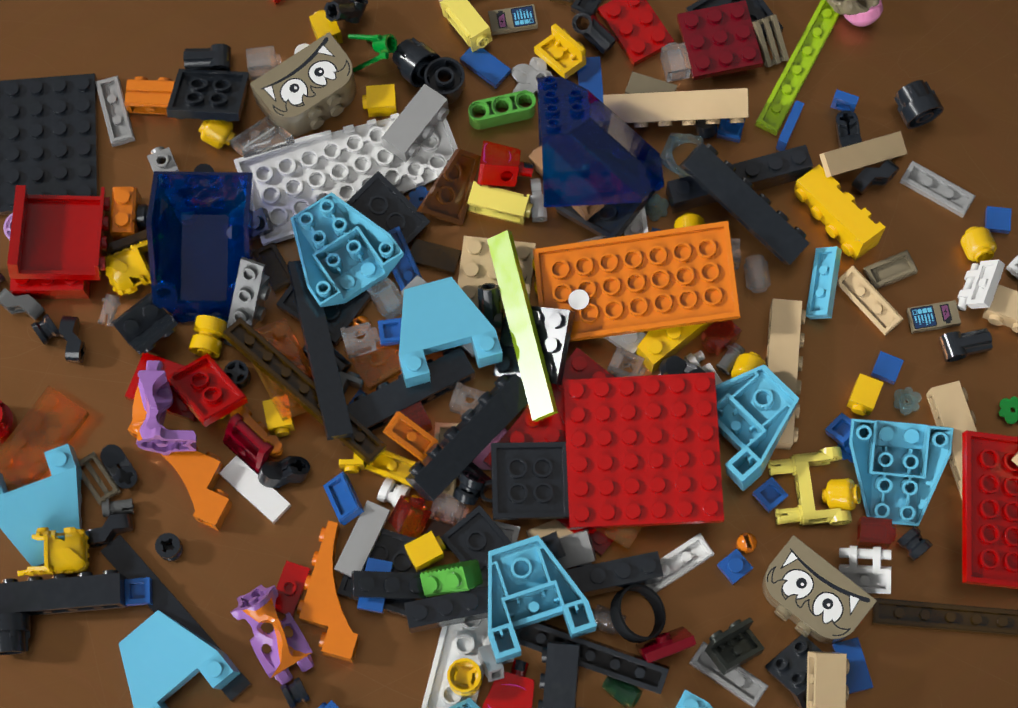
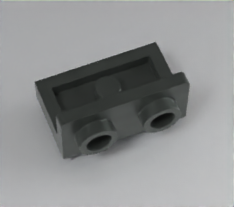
M751 617L744 621L739 619L732 623L728 630L724 632L719 630L709 638L710 643L705 652L723 675L760 655L765 649L749 629L754 622Z

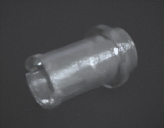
M106 294L105 298H102L103 306L98 320L99 324L105 325L108 316L106 324L113 327L112 322L115 319L117 308L121 306L119 297Z

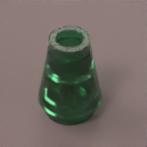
M610 676L606 677L602 688L624 708L627 706L634 708L642 695V690L638 689V686Z

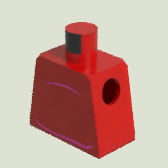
M483 140L477 184L514 187L516 186L518 176L532 177L534 163L520 161L521 150Z
M514 659L511 672L504 671V678L494 681L482 708H532L535 680L525 677L529 663Z

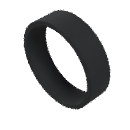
M643 584L630 585L618 591L611 601V621L616 631L627 641L643 643L655 638L662 632L666 621L665 607L661 598L650 587ZM627 591L640 593L652 606L655 624L653 631L648 637L635 634L624 622L621 613V602Z

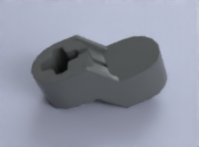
M6 288L0 292V305L11 314L25 312L36 321L45 311L29 294L14 296Z

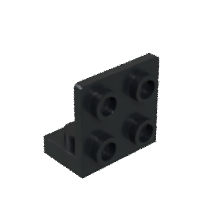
M149 293L115 319L112 324L129 346L138 354L152 350L156 345L155 342L160 338H166L175 331L174 327L178 325V322L164 310L153 294Z
M800 635L765 665L766 670L792 693L799 708H806L808 651L823 652L803 635Z

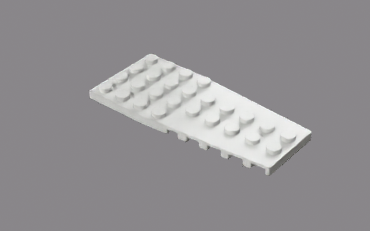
M399 113L392 114L390 118L378 121L376 119L368 120L366 124L355 127L353 124L344 126L343 130L335 132L328 130L300 137L235 159L234 163L251 213L262 207L267 209L274 231L260 237L263 246L295 237L291 217L331 192L344 202H347L377 171L402 194L437 180L455 150L458 149L447 119L445 118L442 122L439 121L435 125L432 136L429 139H424L420 144L421 147L417 155L413 158L410 157L407 162H404L383 148L381 139L397 119Z

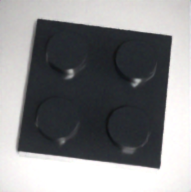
M480 505L440 537L460 562L478 560L481 571L486 568L484 561L488 560V551L512 544Z

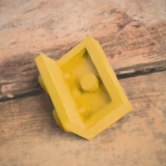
M553 24L551 26L552 35L534 47V52L562 78L567 79L586 65V49L581 42H576L566 29H561L557 24Z

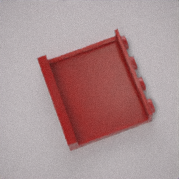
M16 185L7 261L10 279L100 280L101 271L106 270V256H102V253L107 251V236H104V231H109V216H106V211L110 212L111 200L110 197H106L105 187H101V196L27 195L26 185Z

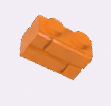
M142 76L128 79L124 102L128 113L167 114V106L175 81L167 77H160L158 80H149Z
M137 187L112 188L110 234L114 241L140 231V228L137 226L136 213L138 204H141V195Z

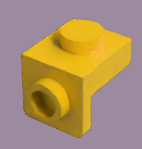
M355 453L354 459H339L340 470H344L345 473L357 474L360 470H366V463Z

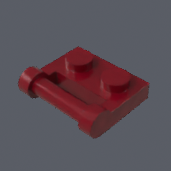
M239 413L234 414L230 418L223 443L258 474L262 465L267 462L269 454L274 449V445L262 439L244 422V417Z

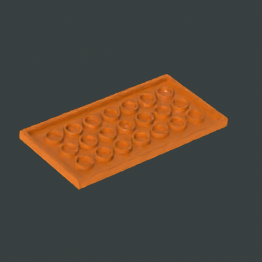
M728 221L533 249L539 307L566 309L575 312L570 342L741 318ZM578 289L584 290L589 296L588 305L581 310L573 309L568 302L569 295Z

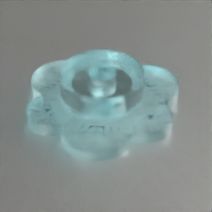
M658 194L653 195L645 204L646 215H649L652 221H658L660 216H667L668 212L666 209L669 207V201L665 198L661 199Z
M906 387L904 390L898 389L894 393V407L900 408V412L903 415H909L912 411L919 410L920 406L918 403H920L922 397L920 393L913 392V389L910 387Z

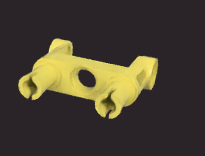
M827 447L820 449L819 452L793 454L789 459L769 460L768 469H770V476L792 473L795 479L798 505L795 508L775 509L777 525L799 522L802 526L823 523L838 526L852 522L851 511L841 510V508L815 510L809 470L810 466L830 465V462L841 460V447Z

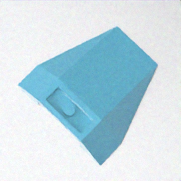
M332 192L290 218L307 288L320 307L347 303L385 279L404 255L391 234Z
M851 418L849 446L868 522L919 526L951 455L954 428Z

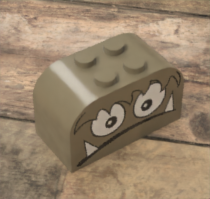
M330 32L250 83L256 104L279 133L289 137L301 136L312 129L320 128L324 121L330 117L340 115L344 108L351 104L356 95V82L351 60Z
M794 535L771 562L762 583L764 596L776 608L774 611L776 615L784 621L790 619L796 624L795 629L807 638L810 635L816 641L824 644L841 642L847 638L877 602L876 599Z

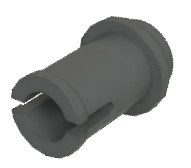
M734 342L732 345L727 346V352L716 365L717 369L726 375H729L732 371L737 357L745 352L742 346Z
M133 498L117 501L106 499V502H102L103 517L122 513L134 514Z

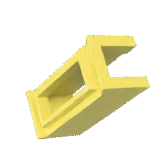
M442 0L440 2L443 16L447 18L467 45L471 46L472 52L484 48L492 41L490 27L468 0Z
M473 181L467 202L469 205L468 212L524 225L526 217L530 218L533 206L530 203V194L524 197V194L488 185L480 186L476 181Z

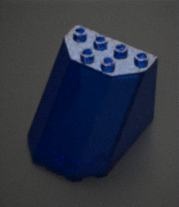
M546 76L544 78H537L539 147L542 146L544 207L641 203L649 198L650 192L653 190L659 191L664 187L660 153L588 89L563 77Z
M154 171L146 221L152 303L158 308H164L170 312L177 322H195L198 315H209L220 318L228 323L240 259L242 257L253 259V173ZM232 226V239H229L227 236V229Z

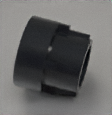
M414 37L402 41L392 56V60L400 70L402 77L414 87H422L425 84L424 73L426 67L433 60L440 58L433 49L423 42H419Z
M440 57L430 62L426 67L424 73L425 84L447 98L448 104L455 102L465 87V72L462 65L453 58Z
M917 80L902 87L896 93V97H894L898 105L897 110L908 129L917 128L931 122L944 110L934 90H931L927 81Z
M0 614V655H15L28 651V639H30L31 632L30 614Z

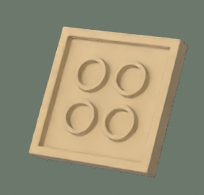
M464 236L458 285L479 309L478 285L485 283L498 285L487 241L489 238ZM514 241L530 300L533 275L532 260L534 259L533 249H536V243ZM500 293V308L501 310H503V312H505Z

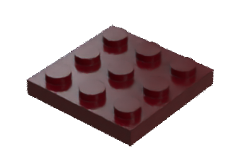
M746 0L677 14V21L693 81L763 66Z

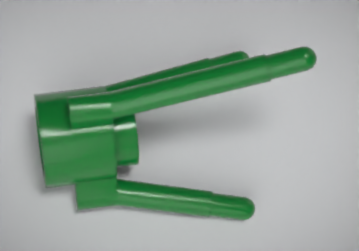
M393 34L348 35L349 39L372 42L374 51L379 53L378 56L354 67V73L382 59H388L389 53H394L397 49V40Z

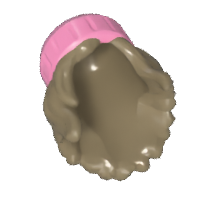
M826 0L836 13L844 15L851 24L859 27L874 23L883 12L882 0Z

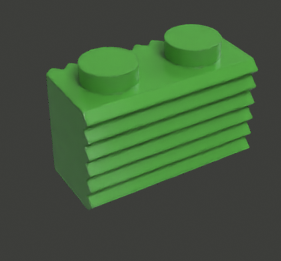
M476 559L435 566L420 574L426 597L467 591L483 584L479 562Z

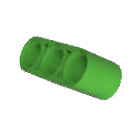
M523 90L475 101L468 108L469 123L474 129L482 130L528 120L535 115L536 97L532 92ZM529 103L530 106L521 107L520 104ZM499 108L507 109V111L504 113L498 112L497 110ZM476 113L484 114L481 118H477L474 115Z

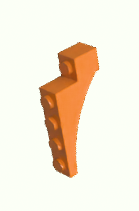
M132 421L127 430L137 439V432L134 431ZM196 447V451L172 452L169 455H162L174 467L187 487L195 509L194 518L198 522L219 531L233 505L226 492L217 488L213 491L220 477L219 473L224 468L220 461L221 458L211 452H207L205 455L197 451L198 447Z
M328 520L327 526L322 527L319 535V541L322 543L320 550L314 552L311 564L314 566L312 576L308 575L306 578L304 590H307L305 599H301L298 604L297 614L300 615L299 619L302 623L327 629V633L322 632L319 641V647H322L321 652L323 655L353 663L360 636L351 630L337 594L334 568L340 526L337 522Z

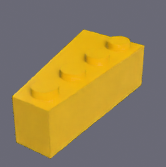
M818 164L796 181L794 193L799 201L807 204L812 216L826 226L825 229L829 236L838 240L843 252L856 261L878 245L886 227L881 222L875 224L870 219L872 214L866 208L860 210L856 205L855 198L849 192L842 193L840 191V183L832 176L826 178L824 168Z
M714 322L648 331L637 346L636 356L653 373L659 368L660 362L664 358L674 356Z

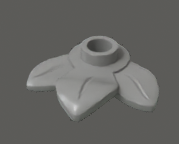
M533 57L529 65L518 64L511 69L513 78L518 82L512 93L523 90L530 91L533 94L536 92L545 93L553 86L554 77L548 71L547 63L539 57Z

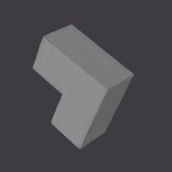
M490 644L478 648V659L488 682L504 678L503 664L513 662L514 658L497 664Z

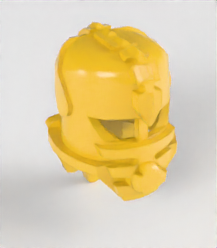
M162 233L138 244L130 245L129 248L106 257L105 274L109 278V283L112 284L114 292L121 296L132 294L138 291L137 286L144 284V286L148 284L156 285L161 282V275H164L163 271L158 269L150 270L144 253L157 247V241L163 238Z
M48 527L37 528L36 534H32V538L37 541L44 540V566L27 567V570L18 571V576L78 574L86 571L89 566V544H87L89 538L85 534V530L66 527L64 528V533H56V530H49ZM57 536H65V540H62Z

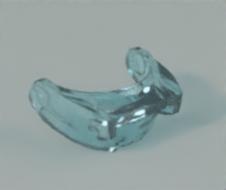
M670 133L659 162L669 170L677 173L680 178L689 176L676 164L672 152L678 145L683 143L702 144L704 142L703 138L692 134Z

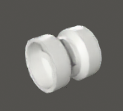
M387 477L379 490L377 500L383 503L389 502L394 508L401 510L411 488L404 484L398 485L395 483V480Z

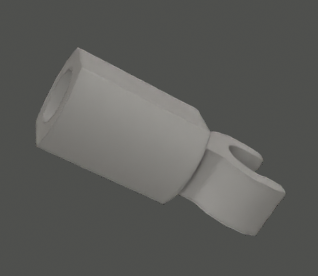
M540 178L531 179L532 195L530 196V203L533 204L531 208L532 222L547 221L545 194H542Z

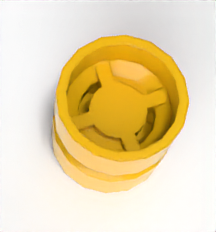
M198 315L193 328L196 334L192 335L188 350L199 356H204L208 353L212 358H219L222 349V342L219 339L223 338L222 335L227 329V322L214 316Z
M460 658L450 665L447 679L451 690L456 695L470 697L480 690L482 675L478 664L471 659Z

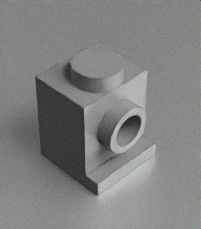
M156 147L147 156L160 188L167 185L166 181L182 177L169 147Z

